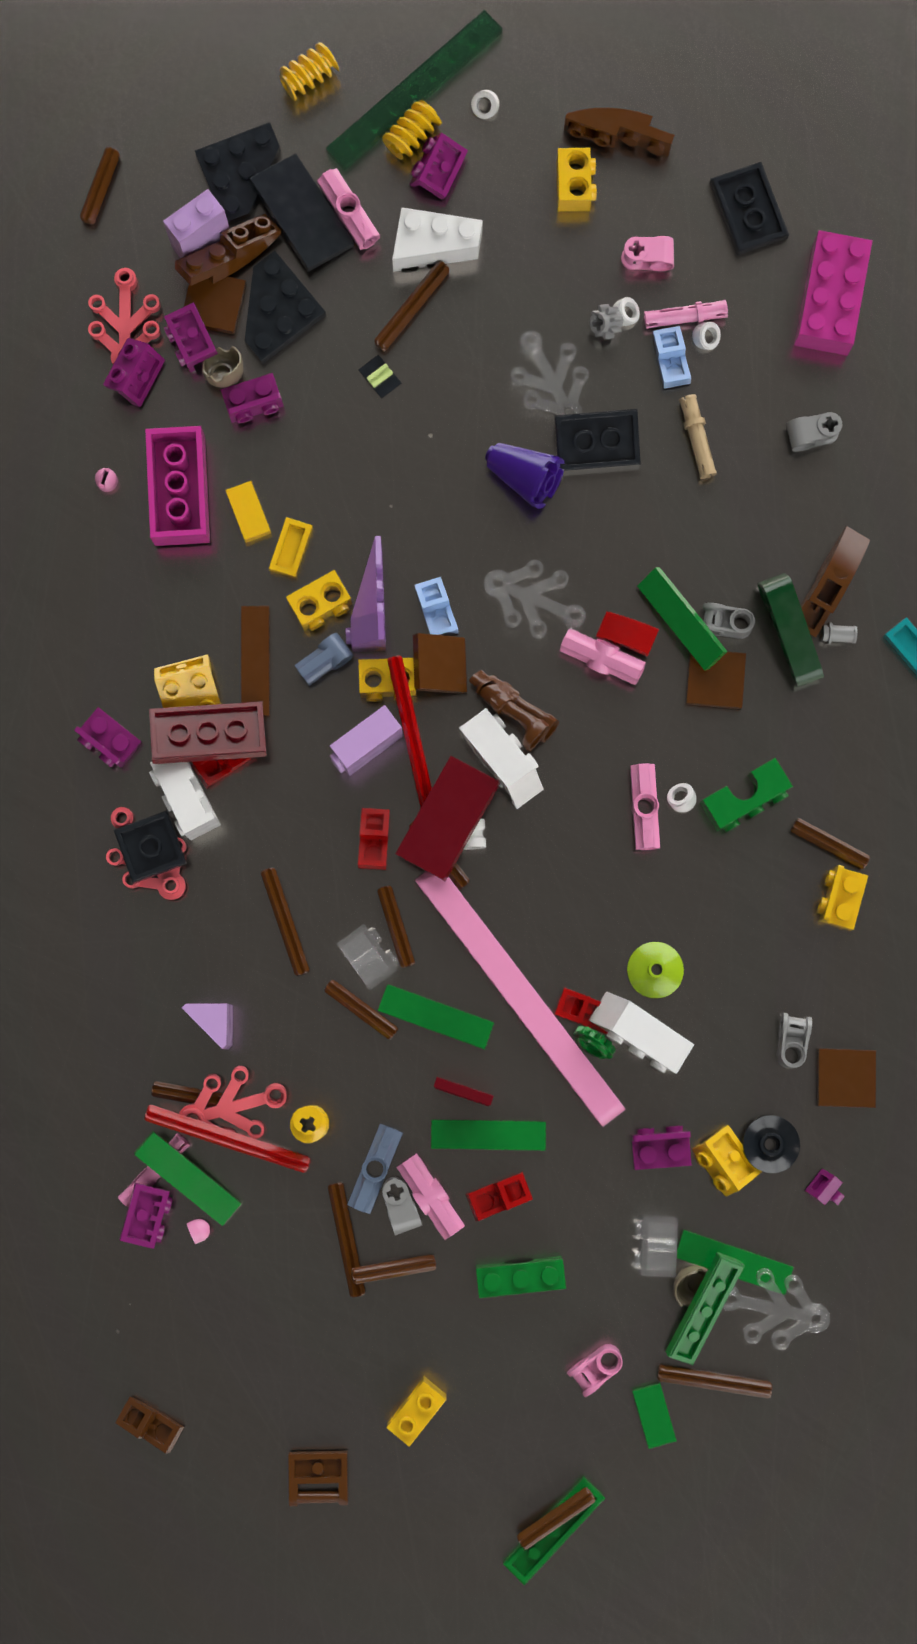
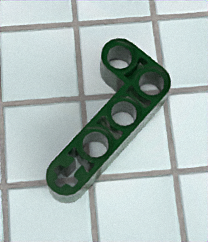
M783 573L757 583L763 603L769 609L796 687L824 678L823 670L791 578Z

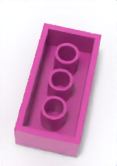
M818 230L812 245L794 346L848 356L854 345L873 240Z
M187 426L145 429L149 523L152 542L155 546L210 543L206 445L202 427Z

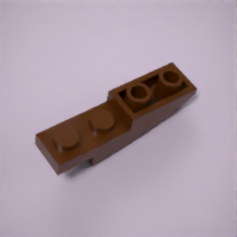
M588 108L568 112L564 124V130L568 131L570 135L593 140L599 146L614 148L617 139H621L629 146L646 148L655 155L663 154L669 156L675 136L652 127L653 116L621 108Z
M262 214L221 232L219 242L175 260V270L190 286L207 278L214 284L235 273L260 255L281 234V229L266 214Z
M845 526L818 571L816 581L801 604L810 635L813 637H817L830 613H834L853 579L870 542V539L848 526Z

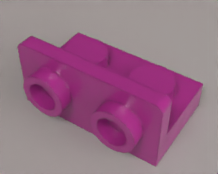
M441 132L433 138L429 137L422 147L424 154L411 170L410 175L413 177L409 185L413 188L420 185L442 200L447 196L468 150Z
M194 302L164 316L168 326L164 327L165 333L170 343L176 341L179 350L175 351V354L182 367L187 365L190 372L195 371L194 365L218 354Z
M128 338L103 385L120 393L132 405L141 407L165 359L148 343Z
M273 373L220 389L231 423H245L250 421L255 415L261 413L264 415L273 414L280 407H283L282 398Z
M97 707L81 728L77 726L74 729L80 735L77 741L88 750H91L94 746L101 752L98 758L111 768L116 764L122 769L142 745L138 738L99 707Z
M683 1126L666 1127V1132L655 1133L654 1128L637 1129V1135H631L634 1170L692 1166L689 1137H691L690 1131H683Z
M135 1182L121 1230L120 1241L154 1249L156 1242H161L165 1227L161 1225L163 1214L169 1213L172 1204V1197H169L170 1192L168 1189H160Z

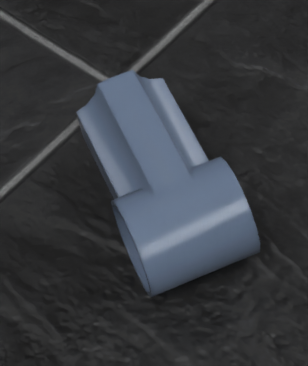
M338 633L328 636L318 645V649L295 665L309 686L332 669L336 670L342 667L354 657V654Z

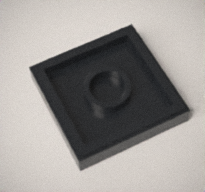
M167 810L114 830L133 884L187 864Z

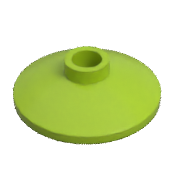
M649 942L643 944L629 958L627 965L629 982L639 994L645 997H666L679 987L683 979L684 967L682 959L675 949L665 943ZM654 964H658L662 969L659 975H654L651 971V967Z

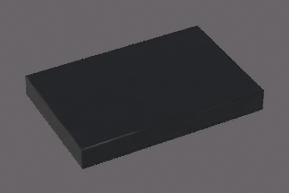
M762 162L710 178L709 183L737 256L788 239L787 227Z
M638 409L554 415L557 456L564 460L565 464H560V468L564 469V471L641 465Z

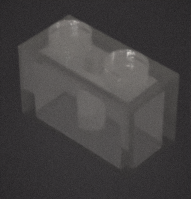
M363 924L339 941L337 946L368 989L372 991L398 972L395 965L399 962L390 949L386 952L383 951L378 944L382 938L372 926L368 929Z
M640 1215V1221L635 1222V1239H640L639 1251H634V1268H639L638 1273L641 1276L676 1277L677 1217Z

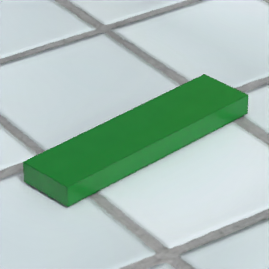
M660 567L654 568L637 585L704 671L709 670L728 652Z
M389 984L386 986L378 1008L379 1012L484 1050L494 1025L492 1021Z
M432 1119L431 1149L546 1151V1121Z
M154 1131L149 1134L134 1152L136 1157L221 1226L226 1223L241 1205L237 1198Z
M684 1229L682 1230L674 1255L675 1258L709 1269L716 1253L719 1252L743 1262L745 1266L738 1278L739 1280L784 1295L786 1294L793 1266Z
M719 1252L716 1253L665 1351L668 1357L690 1365L694 1364L745 1266L742 1261Z
M585 1476L572 1487L553 1509L586 1487L594 1495L595 1502L530 1548L525 1550L519 1544L503 1561V1565L523 1585L537 1573L605 1500V1496Z

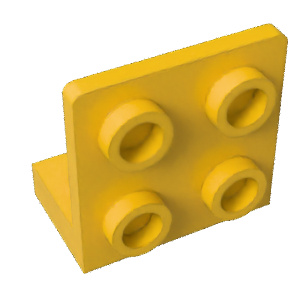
M208 654L154 668V681L163 708L221 704L212 676L211 662Z

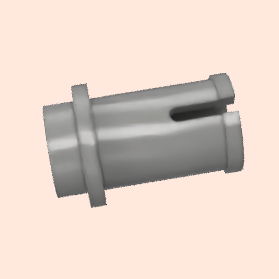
M828 622L827 625H823L821 628V641H826V644H831V642L856 643L857 626H840Z

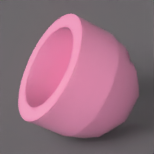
M102 468L95 474V483L100 490L110 492L117 487L118 478L113 470ZM105 473H108L105 485L101 484Z
M195 1219L187 1223L195 1244L208 1238L210 1226L207 1221Z

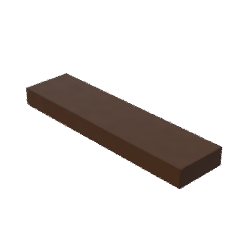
M241 606V703L262 702L263 717H270V607Z

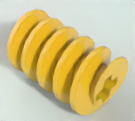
M317 43L315 50L312 48L306 51L307 57L303 54L299 55L298 63L294 60L290 61L289 69L285 66L280 68V81L294 101L297 100L295 91L298 90L304 96L306 94L304 85L307 84L313 90L315 88L313 79L322 84L324 82L322 73L331 78L333 76L331 67L339 71L333 54L323 43Z
M419 100V102H414L411 105V109L404 113V117H400L397 120V125H392L390 133H385L382 136V141L395 157L403 160L402 154L404 153L411 157L413 152L410 146L419 149L420 144L417 138L425 142L428 138L424 131L433 134L435 130L431 123L440 126L442 124L441 119L428 103Z
M308 1105L297 1109L290 1120L292 1135L303 1143H313L320 1140L329 1129L327 1113L316 1105ZM313 1117L315 1119L313 1125L316 1129L312 1128L307 1131L305 1129L307 1124L304 1122V1119Z

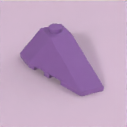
M375 536L352 612L351 627L346 628V644L352 645L353 652L386 651L381 536Z

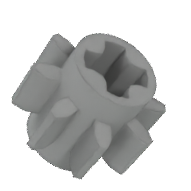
M609 304L598 305V310L591 312L590 327L595 333V337L603 336L604 340L612 339L615 336L614 333L622 331L623 317L618 311L617 306L610 307Z

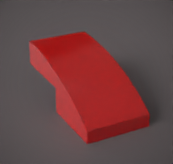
M606 611L596 638L610 642L620 648L624 646L648 657L659 629L632 618Z
M252 758L193 761L191 767L205 788H208Z
M362 808L358 868L386 870L389 809Z
M564 987L555 1015L599 1032L608 1033L589 1021L596 1007L600 1006L601 1001Z
M523 1172L465 1194L475 1221L483 1220L533 1200Z

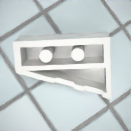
M401 208L392 259L393 272L416 266L423 268L429 264H435L437 261L449 264L478 259L483 220Z
M485 708L459 727L464 740L482 764L500 781V788L503 787L511 797L512 804L518 809L544 790L536 768L539 766L531 754H523L520 750L522 745L513 733L508 735L505 732L504 728L506 725L497 714L492 716Z
M152 761L150 762L153 770L149 774L156 787L161 785L165 794L162 796L163 802L169 812L173 810L177 819L174 823L181 836L185 835L190 840H193L221 825L189 762L152 764Z
M607 991L601 999L600 1006L596 1007L589 1019L590 1022L607 1031L606 1036L621 1045L624 1042L630 1046L628 1051L643 1059L646 1056L652 1060L649 1065L662 1073H665L667 1069L677 1074L694 1046L693 1043L631 1001Z

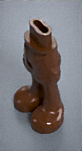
M482 670L475 673L469 682L477 688L476 693L496 713L510 716L524 728L525 735L522 739V746L525 750L529 752L539 742H546L556 731L559 720L552 714L545 713L520 697L521 693L508 682L497 679L498 677L495 675L488 676Z

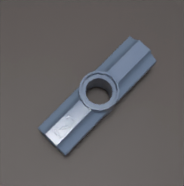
M383 1124L379 1125L347 1205L371 1214L403 1135L402 1132ZM374 1160L379 1161L383 1165V1173L377 1177L371 1176L367 1170L369 1162Z

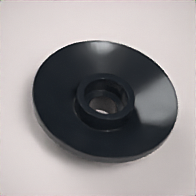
M774 1115L763 1116L754 1120L746 1129L743 1137V1151L749 1163L759 1171L779 1173L790 1168L798 1158L800 1138L795 1127L786 1119ZM767 1139H771L774 1142L772 1150H768L765 1147Z

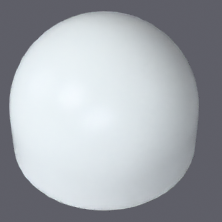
M482 90L476 93L471 102L472 111L481 119L491 118L499 109L497 95L490 90ZM483 97L488 98L491 102V110L488 113H483L479 109V101Z
M622 298L613 305V307L617 306L618 311L622 314V326H629L638 321L640 316L639 307L632 298ZM625 306L632 310L633 315L631 318L627 316Z
M714 322L700 323L694 328L692 333L694 344L704 350L714 349L719 344L721 337L720 329ZM707 329L713 335V340L709 344L705 340Z
M677 784L667 794L668 803L677 812H688L696 804V793L689 784ZM683 791L688 793L683 800H674L677 792Z

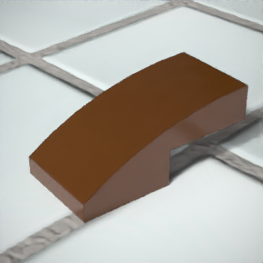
M129 1397L115 1422L135 1437L145 1439L165 1454L171 1452L184 1429V1426L133 1397Z

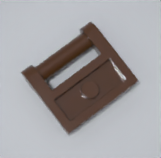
M348 1451L289 1452V1507H298L299 1503H339V1506L348 1505ZM339 1483V1491H299L298 1484Z

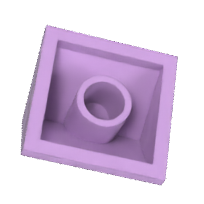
M227 1003L185 1004L182 1007L222 1049L229 1050L233 1046V1005Z

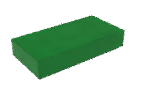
M660 1382L633 1389L632 1393L648 1449L677 1441Z

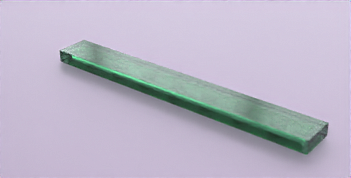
M483 10L326 147V152L345 171L376 144L385 133H388L392 125H397V120L400 117H404V113L411 109V105L414 102H419V100L425 101L500 36L503 33V28Z

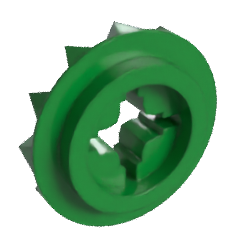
M578 1026L573 1033L577 1044L589 1054L600 1059H611L616 1051L614 1045L605 1038V1035L598 1033L597 1030L594 1031L589 1027Z

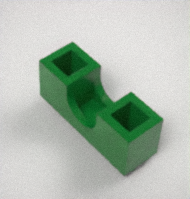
M776 757L747 775L754 788L750 799L741 800L736 798L728 786H725L700 802L716 832L723 828L728 832L741 824L738 819L748 814L752 818L765 810L762 805L771 800L775 805L789 796L786 791L793 786Z
M561 1256L533 1259L523 1263L505 1264L503 1262L476 1265L479 1298L566 1289L564 1264Z

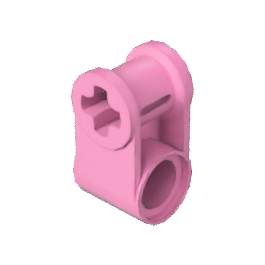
M669 236L631 237L625 243L621 254L623 266L628 270L668 271L673 269V238Z
M605 1344L572 1366L567 1371V1375L576 1380L583 1390L581 1394L587 1397L620 1371L623 1364L621 1353L616 1346ZM606 1353H613L616 1355L617 1361L612 1366H605L601 1363L602 1356Z

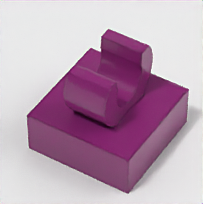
M823 1168L805 1190L811 1197L823 1205H826L829 1200L839 1205L845 1197L838 1191L843 1182Z

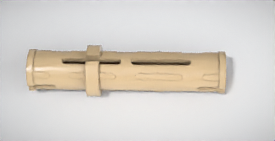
M695 394L685 396L686 399L684 397L679 399L685 419L683 426L689 433L700 479L710 478V474L715 476L717 471L715 470L704 429L706 424L705 418L701 417L696 399L697 396Z

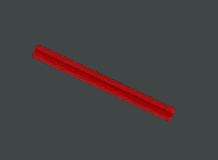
M397 655L389 657L387 662L420 807H422L432 787L403 658Z
M154 1105L148 1106L144 1116L147 1122L302 1173L307 1171L310 1164L308 1156Z

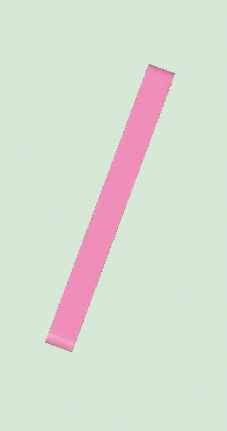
M426 871L417 877L415 881L599 1124L604 1127L625 1111L624 1106L451 879L448 877L446 881H443Z

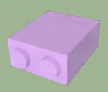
M209 189L163 220L171 246L180 258L219 242L221 232L229 229L225 210Z
M384 705L330 745L332 754L329 755L332 759L331 761L340 773L346 771L351 776L403 737L402 727Z

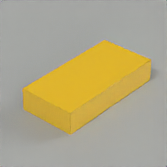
M252 481L225 490L246 543L271 534Z
M286 517L269 566V571L296 579L313 530V525Z

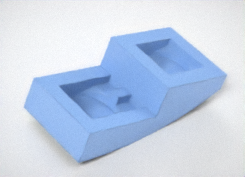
M680 326L654 330L653 339L663 388L691 384V375L685 356L686 348Z
M441 577L414 585L429 633L444 636L459 634Z

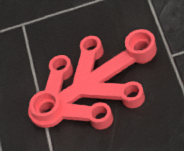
M129 268L119 269L114 276L115 284L119 289V317L106 306L102 296L93 295L88 301L91 311L99 314L119 333L118 344L106 334V329L101 322L93 321L88 326L90 336L94 340H99L111 352L112 364L117 359L126 340L131 338V333L152 313L158 312L161 308L159 298L154 294H149L144 298L143 306L131 317V291L137 287L138 281L134 271ZM123 275L130 276L127 281L120 280ZM101 301L102 305L100 307H93L94 302ZM149 301L157 302L154 307L147 306ZM147 321L143 325V333L135 340L149 343L151 340L157 339L161 333L158 323ZM96 327L102 328L99 334H93V329ZM155 327L156 331L154 333H147L148 328Z
M116 808L111 814V823L117 829L135 822V816L128 808ZM125 813L127 816L126 821L118 823L117 816ZM178 838L182 843V851L184 853L187 848L186 843L183 839ZM113 848L107 852L106 860L109 864L113 866L126 865L122 852L119 849ZM114 852L120 854V859L117 862H112L110 859ZM180 867L157 875L158 878L151 877L133 885L127 883V878L130 876L129 872H126L122 878L123 884L130 889L137 887L157 889L159 894L167 900L180 898L186 889L185 880L179 874ZM175 881V889L168 891L166 888L167 882Z
M236 1066L232 1070L231 1081L216 1106L205 1109L212 1093L218 1091L221 1086L220 1077L212 1073L205 1077L204 1087L195 1103L184 1106L179 1114L184 1116L196 1114L199 1121L214 1126L217 1125L209 1120L220 1117L246 1131L251 1138L258 1139L264 1134V1124L260 1120L251 1121L236 1112L264 1104L271 1108H280L286 1102L287 1091L281 1084L273 1083L267 1086L265 1092L233 1101L240 1086L246 1083L249 1077L246 1067ZM243 1071L245 1078L239 1080L235 1077V1073ZM212 1078L218 1082V1085L213 1088L207 1085V1081ZM278 1090L281 1096L278 1099H274L270 1096L271 1091ZM253 1125H258L261 1131L255 1134L251 1132L250 1128ZM224 1128L226 1130L236 1133V1131L233 1128Z

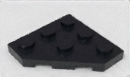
M270 122L195 150V155L210 192L225 210L228 225L251 217L258 195L250 184V178L271 167L281 151Z
M275 250L253 267L244 340L247 347L263 365L326 316V311Z

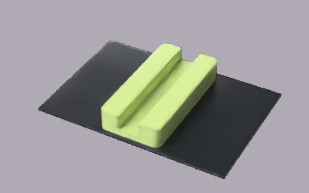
M379 354L358 369L381 399L402 384Z

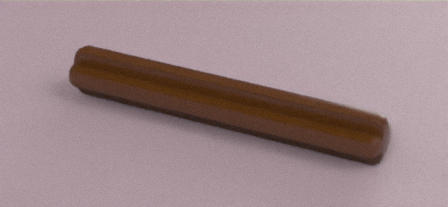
M437 261L374 340V344L383 351L389 348L448 275L449 267L444 262Z
M274 867L261 871V876L294 974L296 976L309 972V967L276 869Z
M342 1182L333 1183L328 1186L349 1294L351 1297H359L365 1294L364 1283H353L351 1278V1269L360 1267L344 1185Z
M659 1365L657 1378L660 1382L762 1398H770L772 1395L773 1387L769 1381L667 1365Z

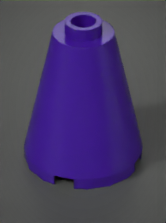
M504 443L492 445L485 456L487 467L531 506L537 509H541L546 505L542 502L546 497H553L564 473V469L560 468V464H565L562 458Z

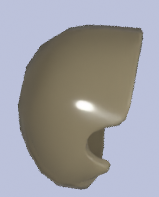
M234 346L230 350L218 347L216 349L217 355L202 362L203 377L215 387L225 388L235 385L243 375L242 354Z
M691 1265L682 1268L675 1276L673 1293L681 1307H689L708 1270L707 1268Z

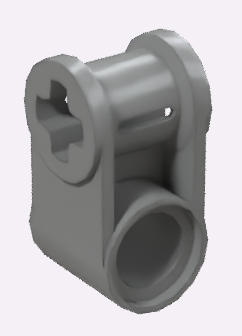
M827 412L788 421L786 426L792 451L799 452L833 443L838 438L842 428L841 418L836 413Z
M718 603L703 604V610H705L703 621L715 636L743 639L751 633L755 624V618L749 610ZM713 615H715L714 624H712ZM738 618L745 619L748 627L746 629H738L734 625V620Z
M782 1013L776 1057L779 1065L783 1068L794 1069L805 1062L812 1030V1017L807 1016L805 1019L791 1017L788 1013ZM788 1048L794 1049L798 1054V1059L795 1063H790L785 1058V1052Z
M396 1176L388 1178L383 1183L382 1193L394 1234L398 1235L423 1226L406 1182ZM391 1184L403 1187V1190L399 1191L400 1196L398 1198H395L393 1194H387L391 1190Z

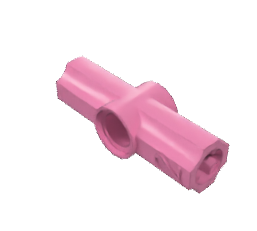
M337 168L324 172L317 180V184L337 213L340 222L346 227L360 250L373 246L380 239V234L361 207L358 196L352 193ZM347 206L355 208L352 212H344L342 210Z
M568 629L561 643V652L585 662L587 667L602 674H612L634 685L638 683L646 665V662L620 651L619 647L601 639L595 640L573 629Z
M655 764L631 765V811L634 821L635 850L660 849L659 802L656 792ZM642 800L650 802L652 812L649 814L640 812L638 802Z
M417 1153L396 1167L412 1190V1196L423 1213L430 1217L444 1240L465 1227L448 1201L450 1198L436 1177H432L427 1166Z

